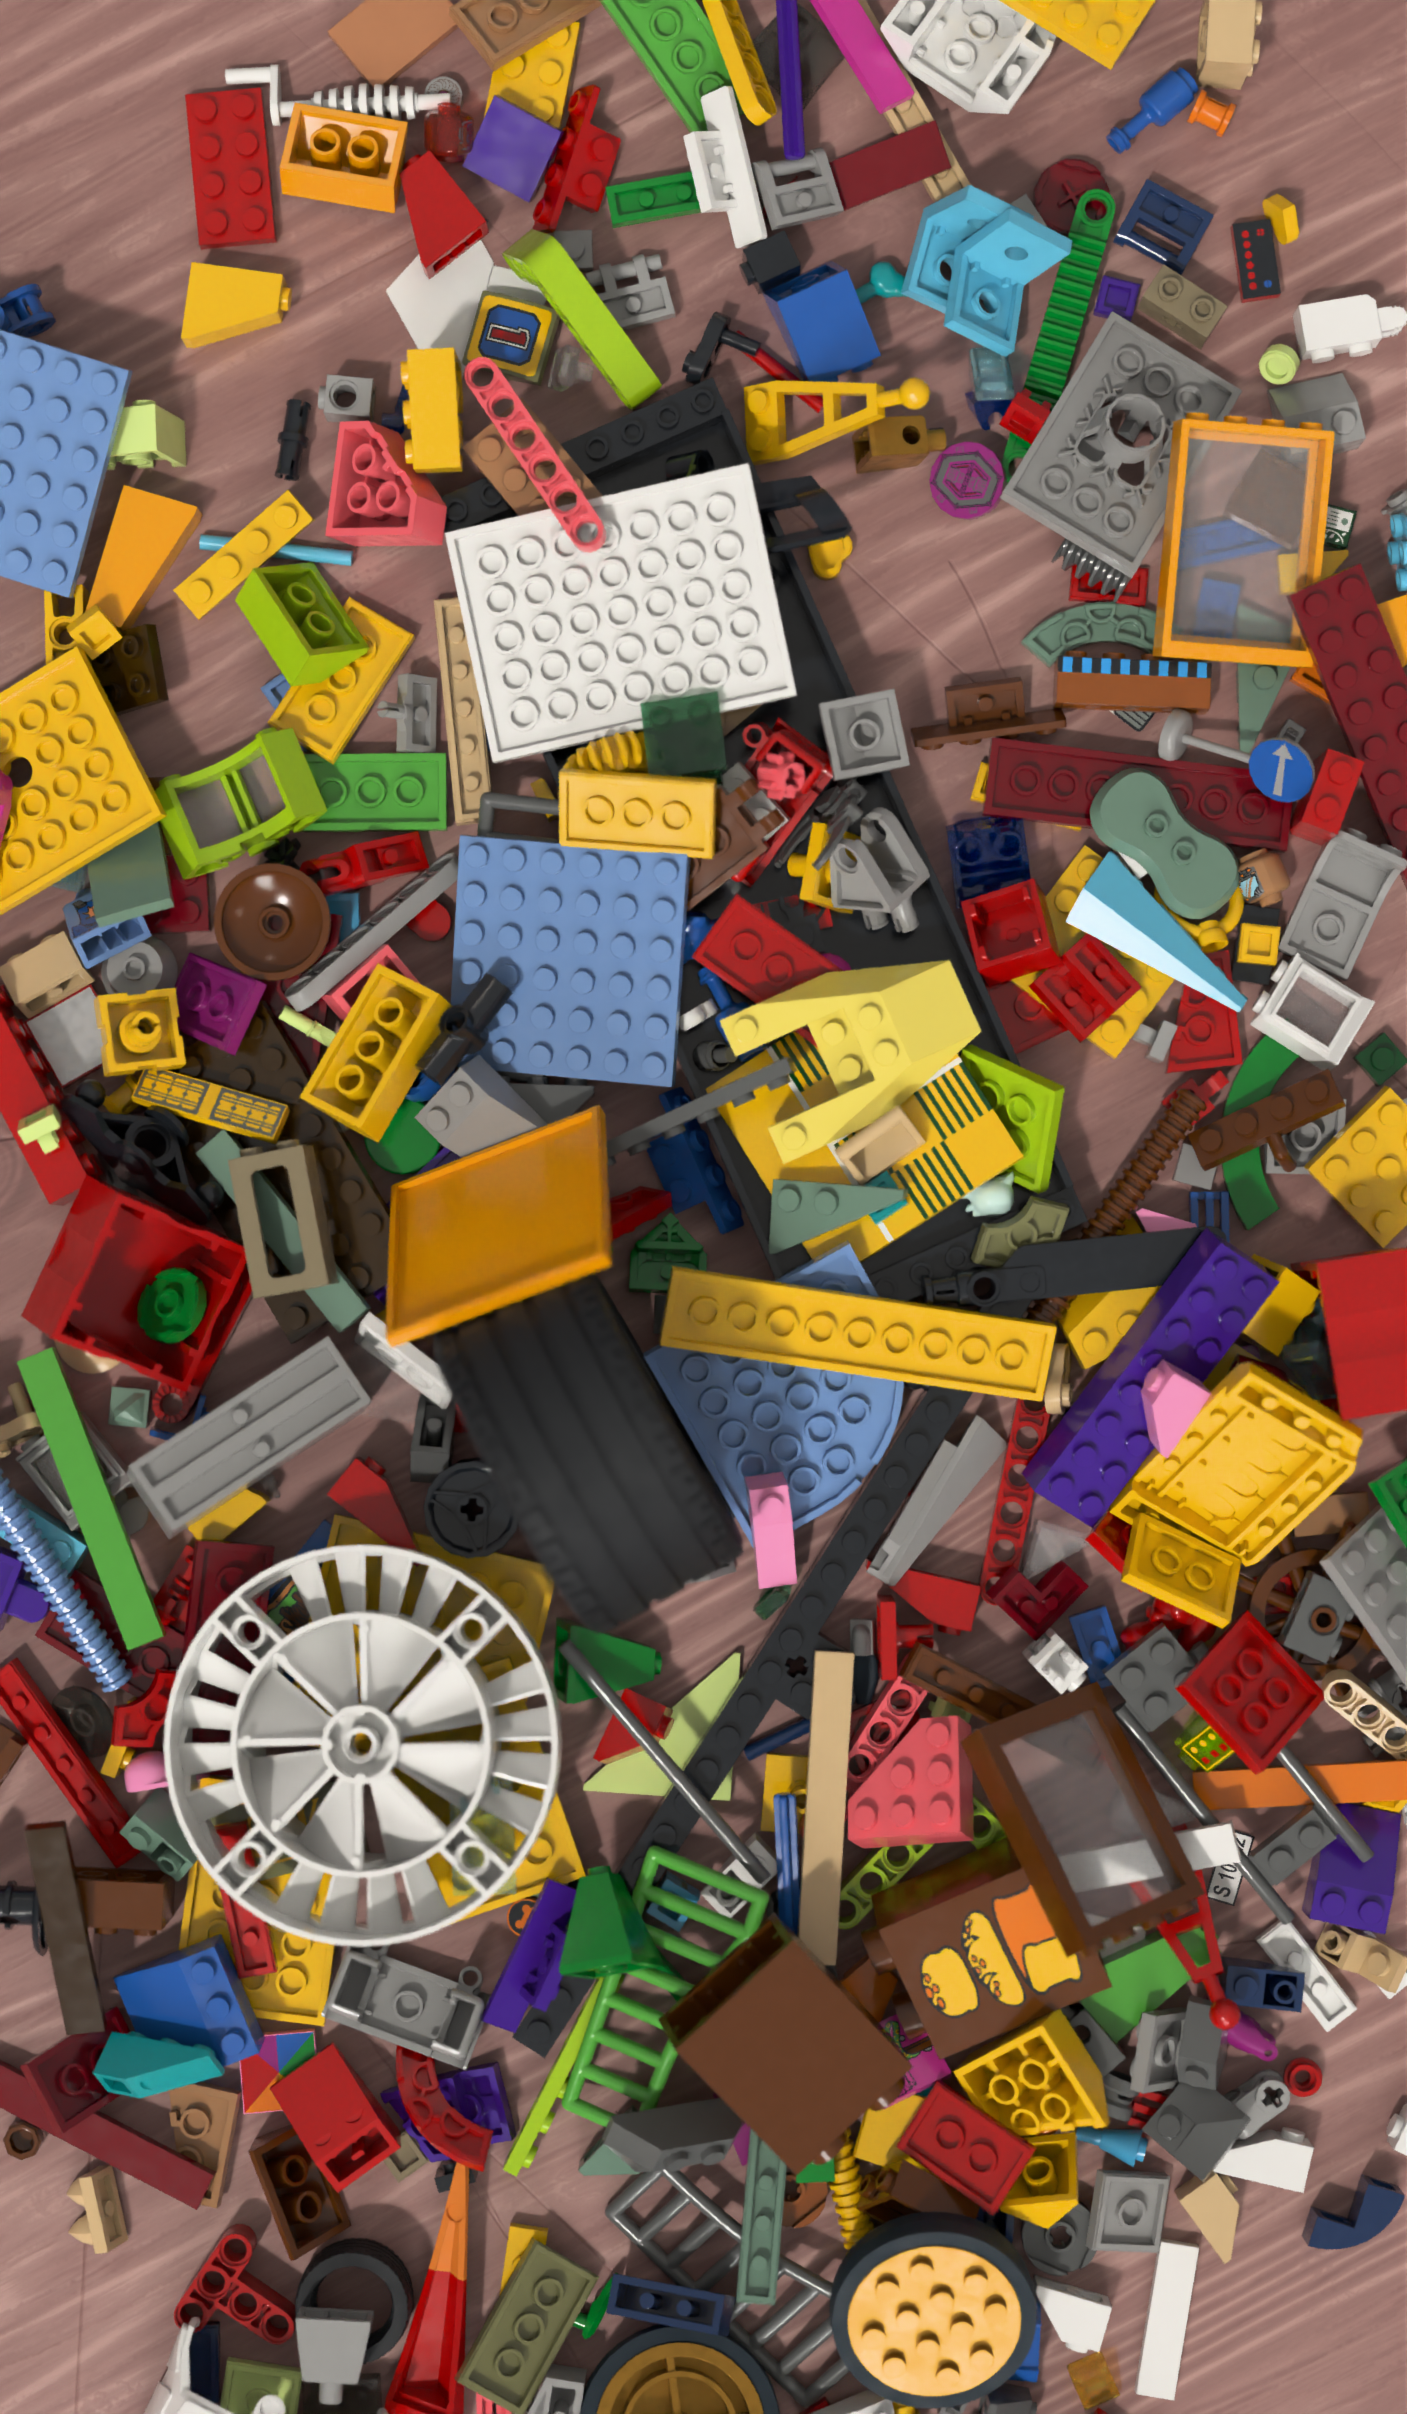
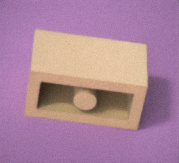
M65 931L45 937L39 945L25 953L12 956L6 964L0 967V976L11 998L28 1019L95 981L90 970H86L71 938Z

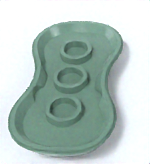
M1129 768L1111 777L1099 789L1090 807V820L1096 835L1107 846L1134 859L1147 871L1161 899L1169 909L1185 918L1202 919L1218 911L1232 897L1239 884V862L1234 852L1225 842L1198 829L1185 818L1177 806L1170 789L1159 776L1145 769Z

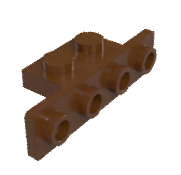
M1021 677L944 687L948 723L911 728V737L915 747H921L924 750H936L942 748L945 743L959 742L962 745H973L980 743L982 738L1015 739L1020 736V733L1034 731L1039 735L1052 734L1057 732V728L1066 727L1067 723L1061 708L1025 713Z

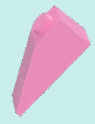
M783 1472L744 1477L759 1589L797 1584L793 1523L788 1484Z

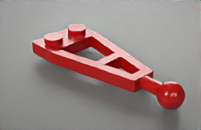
M1183 1818L1170 1823L1174 1832L1188 1829ZM1140 1835L1127 1841L1141 1839L1144 1837L1143 1835ZM1202 1869L1194 1870L1205 1894L1196 1898L1199 1912L1170 1924L1165 1919V1922L1156 1926V1928L1193 1983L1203 1982L1212 2003L1209 2009V2018L1212 2024L1219 2029L1229 2030L1238 2024L1241 2013L1236 2002L1226 1998L1217 1975L1224 1973L1203 1872ZM1140 1881L1127 1883L1140 1904L1152 1900ZM1203 1927L1210 1963L1197 1967L1177 1936Z

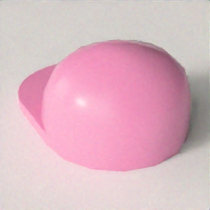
M147 1751L131 1759L124 1772L127 1792H138L168 1786L164 1752ZM196 1774L197 1780L210 1776L208 1774Z

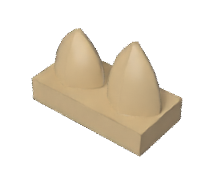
M98 2166L77 2178L68 2189L67 2195L74 2202L85 2207L86 2215L79 2218L72 2225L68 2233L83 2243L93 2245L95 2254L108 2253L128 2240L113 2166Z

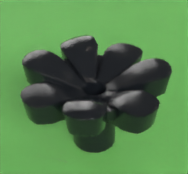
M287 837L283 838L278 845V850L272 847L265 852L264 856L268 860L262 864H283L300 870V867L294 862V858L301 847L300 842L297 838L291 841Z

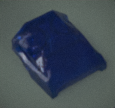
M984 816L963 819L946 826L954 897L957 908H962V901L1031 879L1023 819Z

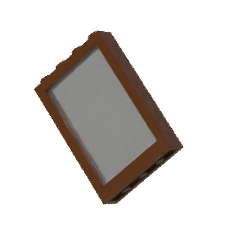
M1097 1681L981 1727L961 1741L964 1751L1067 1958L1082 1952L1084 1958H1088L1106 1949L1104 1942L1111 1938L1115 1945L1136 1935L1133 1929L1141 1925L1145 1932L1165 1922L1163 1915L1171 1912L1173 1918H1176L1194 1909L1192 1901L1205 1894Z

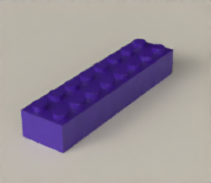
M1206 1227L1023 1470L1022 1474L1033 1491L1091 1528H1094L1155 1447L1149 1439L1141 1389L1144 1386L1147 1374L1164 1359L1199 1379L1203 1384L1279 1284V1281L1263 1265Z

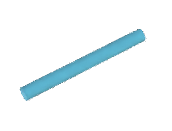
M201 534L199 548L200 550L218 551L232 537ZM287 544L273 558L352 566L353 551Z

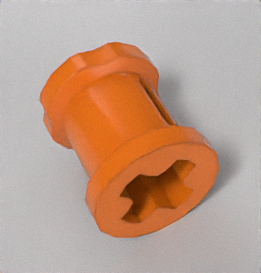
M1202 89L1187 122L1193 124L1196 121L1215 130L1216 135L1222 138L1236 105L1233 103L1226 105L1208 97L1207 91Z

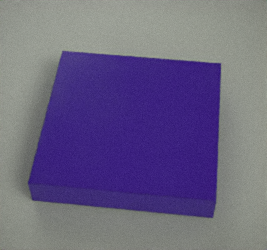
M494 95L473 141L472 150L463 163V167L530 203L534 199L565 131L501 96Z

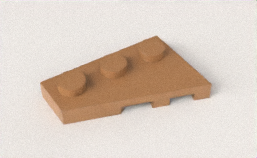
M197 2082L169 2090L171 2103L169 2115L171 2127L174 2128L176 2151L216 2171L201 2205L218 2208L222 2201L242 2091L205 2082Z

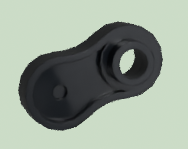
M717 311L714 312L696 352L690 350L685 358L682 372L687 374L686 382L695 385L707 380L723 344L756 357L761 343L730 330L731 317Z

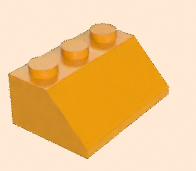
M295 102L280 163L282 194L395 213L402 183L399 173L403 171L408 122Z

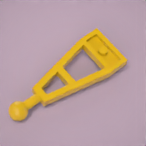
M917 377L909 378L902 383L900 388L884 391V386L877 383L775 380L744 387L747 452L753 465L792 458L884 418L885 407L903 404L909 409L922 408L930 398L929 386L924 380ZM785 395H823L824 426L787 442ZM841 396H866L867 408L842 418Z

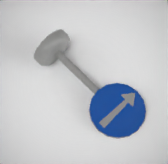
M1179 708L1174 709L1170 713L1163 726L1158 745V754L1160 758L1166 761L1178 760L1184 754L1187 746L1191 745L1249 763V773L1255 786L1264 795L1280 802L1289 803L1300 800L1311 790L1314 783L1315 770L1309 754L1299 744L1289 739L1273 737L1263 740L1249 754L1192 736V716L1189 712Z

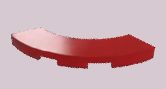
M397 2045L395 2069L398 2090L404 2108L413 2124L426 2140L441 2153L466 2167L484 2172L493 2130L473 2123L449 2105L439 2087L434 2058Z

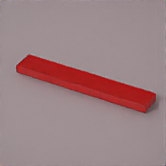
M13 1659L0 1669V1705L117 1869L141 1852L134 1848L119 1833L131 1818L19 1659Z

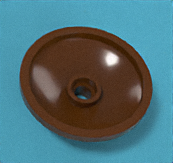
M261 864L242 871L223 889L215 908L214 931L224 956L238 970L262 980H285L309 969L322 955L330 936L331 914L325 895L308 875L283 864ZM273 916H280L282 918L283 925L279 930H273L269 925L270 919Z

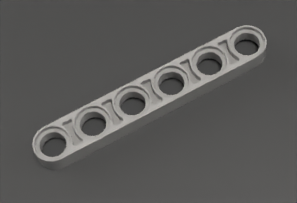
M454 852L448 853L432 863L429 868L424 870L297 979L284 994L294 1009L302 1011L313 1005L456 882L459 860Z

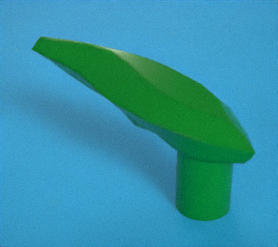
M612 2278L605 2285L599 2297L592 2302L589 2314L580 2312L573 2324L574 2327L583 2330L582 2336L584 2339L591 2337L595 2333L607 2310Z

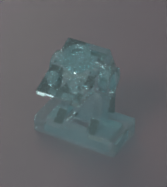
M1317 1298L1313 1311L1303 1318L1297 1327L1294 1344L1283 1345L1281 1356L1283 1362L1313 1400L1337 1398L1336 1387L1333 1383L1334 1374L1323 1308L1320 1304V1299Z

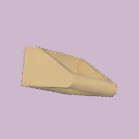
M897 1105L834 1151L857 1182L864 1186L921 1147L926 1141L904 1110Z

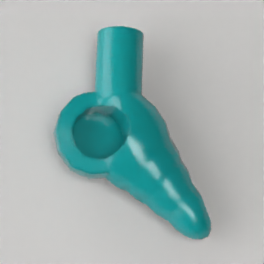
M885 261L875 263L869 272L870 282L855 290L861 304L876 295L883 298L907 297L901 294L905 276L897 272L890 262Z

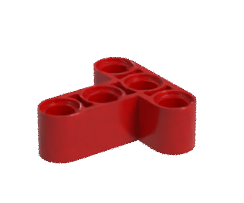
M245 2224L230 2226L190 2282L174 2311V2321L180 2329L183 2322L189 2324L191 2318H193V2316L186 2312L185 2305L195 2303L201 2307L203 2315L198 2317L200 2325L194 2329L193 2333L200 2331L218 2308L268 2343L280 2345L291 2338L296 2327L295 2305L244 2270L257 2245L256 2234L250 2226ZM231 2239L242 2240L246 2245L247 2251L243 2253L233 2252L229 2248L228 2241ZM210 2271L221 2273L225 2283L221 2285L210 2283L206 2273ZM241 2293L252 2294L257 2304L252 2307H246L240 2303L238 2295ZM273 2315L284 2316L289 2325L285 2328H276L271 2324L270 2317Z

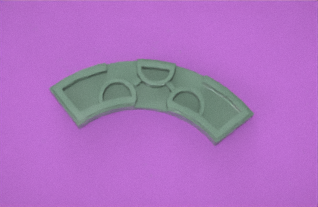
M1115 602L1084 604L1083 606L1057 613L1033 629L1021 641V644L1049 668L1055 663L1058 656H1064V652L1092 643H1121L1137 648L1147 654H1153L1156 612L1144 607ZM1172 622L1171 634L1179 635L1183 629Z

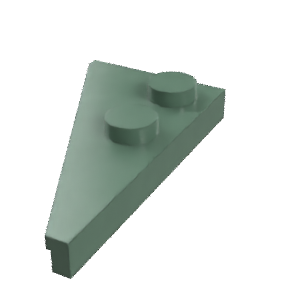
M1238 604L1235 610L1237 639L1289 643L1290 627ZM1237 663L1236 696L1239 719L1237 737L1240 751L1250 754L1290 667Z
M773 1179L769 1252L770 1254H779L788 1248L812 1240L828 1231H833L857 1221L861 1217L897 1204V1202L908 1197V1189Z

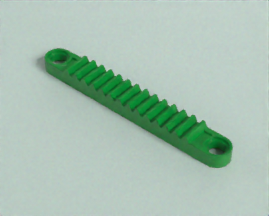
M1102 189L1087 191L1081 196L1077 204L1067 237L1072 240L1071 253L1060 261L1022 391L1025 388L1032 393L1029 398L1039 405H1042L1045 400L1051 404L1050 411L1053 410L1063 392L1115 215L1116 206L1114 199L1108 192ZM1093 200L1102 202L1106 208L1105 217L1100 220L1090 219L1085 213V205ZM1012 432L1009 433L1001 461L1006 473V485L1012 478L1008 470L1009 463L1017 458L1023 459L1031 446L1030 443Z

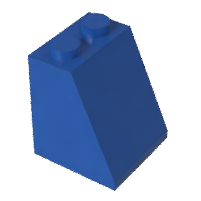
M828 261L762 292L803 381L837 382L839 380L838 375L849 370L852 373L863 371L873 365V359L881 356L848 270L837 263Z

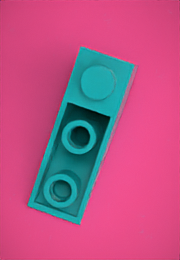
M130 2031L128 2034L111 2033L93 2074L107 2092L144 2098L222 2076L225 2069L215 2057V2052L207 2046L195 2044L193 2047L184 2046L169 2038H161L160 2041L153 2040L138 2032Z

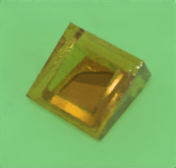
M1101 2351L1067 2365L1068 2372L1085 2410L1120 2396Z

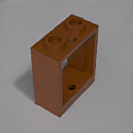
M904 2159L866 2174L859 2185L858 2194L861 2196L856 2209L882 2223L901 2216L921 2212H947L976 2219L980 2206L946 2182Z

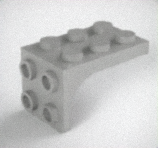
M1346 828L1345 831L1339 830L1337 836L1323 844L1281 935L1278 951L1291 957L1299 953V957L1343 981L1348 980L1388 891L1398 875L1406 870L1407 860L1401 858L1403 853L1400 850L1387 844H1381L1379 848L1366 842L1367 836L1352 828Z

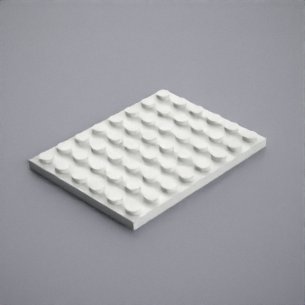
M749 463L588 500L606 530L604 545L594 552L579 550L573 544L551 509L445 533L490 752L494 763L589 743L590 741H598L603 736L610 737L616 732L619 734H625L628 731L638 732L798 696ZM576 503L557 508L562 511H569L575 507ZM592 523L583 524L578 529L577 538L582 542L593 541L597 537L598 527Z

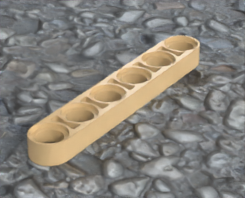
M1337 1669L1327 1673L1322 1680L1321 1686L1328 1705L1394 1758L1407 1759V1717L1351 1672ZM1345 1682L1351 1686L1350 1691L1343 1696H1334L1330 1693L1331 1687L1336 1683ZM1370 1704L1379 1708L1377 1714L1372 1718H1362L1358 1715L1359 1709L1364 1705ZM1393 1727H1402L1406 1730L1404 1737L1395 1741L1387 1739L1385 1735Z

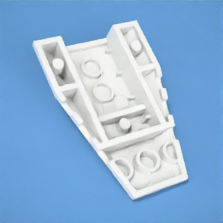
M899 0L880 27V30L906 71L968 112L1009 114L1049 58L1056 39L1054 34L999 0Z

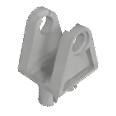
M874 808L861 821V840L857 838L853 841L842 838L830 856L831 900L833 907L861 910L867 929L872 928V930H876L886 926L889 923L887 913L892 914L897 932L901 930L902 933L910 932L919 926L920 922L914 910L911 896L930 877L929 871L896 816L885 808ZM874 820L879 821V824L886 832V836L876 829ZM845 848L855 855L857 862L848 857Z

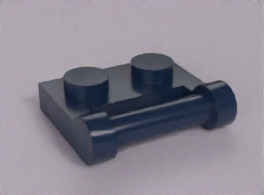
M1147 179L1117 232L1113 243L1122 248L1124 245H1127L1182 275L1214 215ZM1138 222L1182 246L1183 249L1179 256L1132 231L1136 223Z

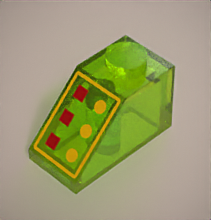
M1200 1715L1191 1722L1174 1742L1181 1749L1177 1756L1193 1771L1200 1766L1209 1773L1235 1753Z

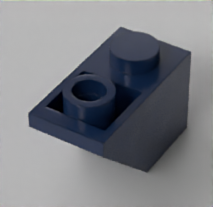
M1221 1956L1224 1973L1219 1974V1982L1226 1998L1233 2000L1238 2006L1301 2012L1305 1980L1304 1972L1259 1960Z

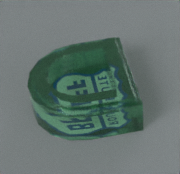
M789 1585L771 1587L755 1603L753 1611L762 1620H766L788 1601L792 1588Z

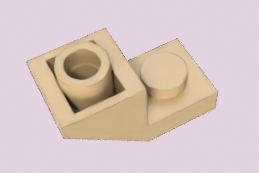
M1326 1922L1313 1950L1314 1953L1340 1969L1358 1973L1392 1993H1396L1407 1970V1955L1382 1940L1356 1928Z

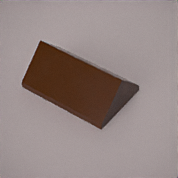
M291 2124L254 2139L248 2152L290 2261L300 2258L352 2226L340 2194L336 2192L314 2163Z

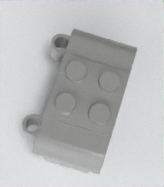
M390 1944L384 1945L378 1951L372 1950L371 1946H365L364 1948L361 1946H347L321 2016L466 2070L484 2023L480 2019L491 1997L490 1994L480 1991L483 1983V1976L480 1970L473 1966L465 1967L459 1974L458 1982L386 1956ZM468 1972H475L478 1975V1981L473 1986H468L464 1983V1977Z

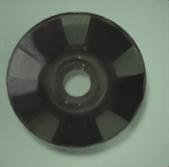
M69 1686L61 1690L55 1696L52 1707L86 1756L94 1758L107 1753L111 1746L113 1715L107 1704L95 1692L82 1686Z

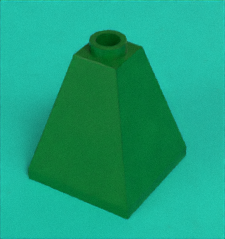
M556 1617L553 1685L556 1697L564 1703L576 1704L598 1697L558 1650V1647L567 1639H570L615 1692L653 1681L654 1675L660 1674L662 1666L661 1653L656 1652V1649L651 1646L606 1631L598 1634L585 1624L567 1618Z
M610 1866L588 1869V1876L579 1878L559 1965L560 1975L596 1979L663 1966L662 1958L621 1875L611 1873Z

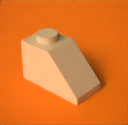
M1212 2172L1204 2183L1194 2176L1174 2192L1225 2264L1231 2260L1240 2206L1233 2193L1238 2191V2188L1229 2175Z

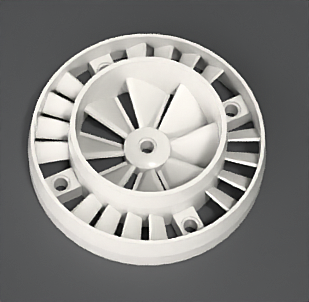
M346 1545L307 1552L261 1572L238 1588L216 1609L191 1643L178 1669L165 1719L164 1759L170 1798L182 1831L203 1867L233 1899L262 1920L286 1932L309 1940L334 1945L374 1946L412 1940L435 1932L461 1919L480 1906L506 1883L523 1863L536 1843L548 1818L556 1794L561 1768V1719L555 1688L547 1665L534 1639L522 1621L498 1595L463 1569L440 1558L416 1550L391 1545ZM366 1556H383L379 1610H366ZM336 1560L345 1613L334 1616L331 1612L319 1567L320 1563ZM416 1562L428 1565L429 1568L411 1616L400 1613L412 1563ZM291 1576L313 1622L287 1636L254 1601L274 1585ZM458 1580L478 1593L479 1596L443 1631L432 1624ZM471 1618L478 1620L483 1627V1634L477 1641L469 1639L464 1632L465 1624ZM248 1621H254L260 1627V1637L255 1643L247 1640L244 1635V1626ZM353 1624H359L361 1704L358 1701ZM509 1624L526 1646L532 1661L488 1681L475 1656ZM224 1635L256 1666L251 1675L214 1654ZM439 1647L443 1658L390 1713L388 1711L389 1708ZM286 1670L333 1716L330 1717L285 1678L283 1676L284 1671ZM205 1682L239 1694L237 1706L234 1707L198 1697L201 1683ZM543 1692L545 1694L548 1706L503 1715L499 1714L498 1705ZM483 1724L480 1741L404 1743L403 1737ZM193 1728L231 1730V1742L192 1743ZM358 1733H365L372 1741V1748L368 1754L360 1753L355 1748L354 1740ZM501 1741H551L552 1753L501 1750ZM321 1745L319 1750L266 1756L265 1746ZM397 1767L463 1812L446 1827L391 1771ZM233 1768L234 1779L198 1788L196 1774ZM333 1774L336 1775L338 1780L307 1826H305L295 1814ZM495 1776L545 1789L542 1802L493 1785ZM370 1783L385 1853L364 1852L363 1784ZM244 1803L256 1825L229 1852L210 1819ZM480 1809L485 1810L526 1834L511 1859L472 1822ZM476 1846L483 1851L485 1859L482 1866H473L467 1861L465 1854L468 1847ZM247 1847H253L259 1851L261 1862L258 1867H252L245 1861L244 1853ZM438 1851L478 1890L450 1907L447 1906L426 1861L427 1858ZM286 1853L299 1863L280 1897L262 1886L258 1880ZM399 1871L402 1873L413 1920L403 1921L394 1876V1873ZM325 1872L332 1874L322 1916L310 1912ZM367 1877V1924L356 1923L359 1878Z

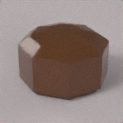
M22 2119L9 2126L3 2142L9 2155L23 2160L36 2155L44 2140V2136L40 2128Z

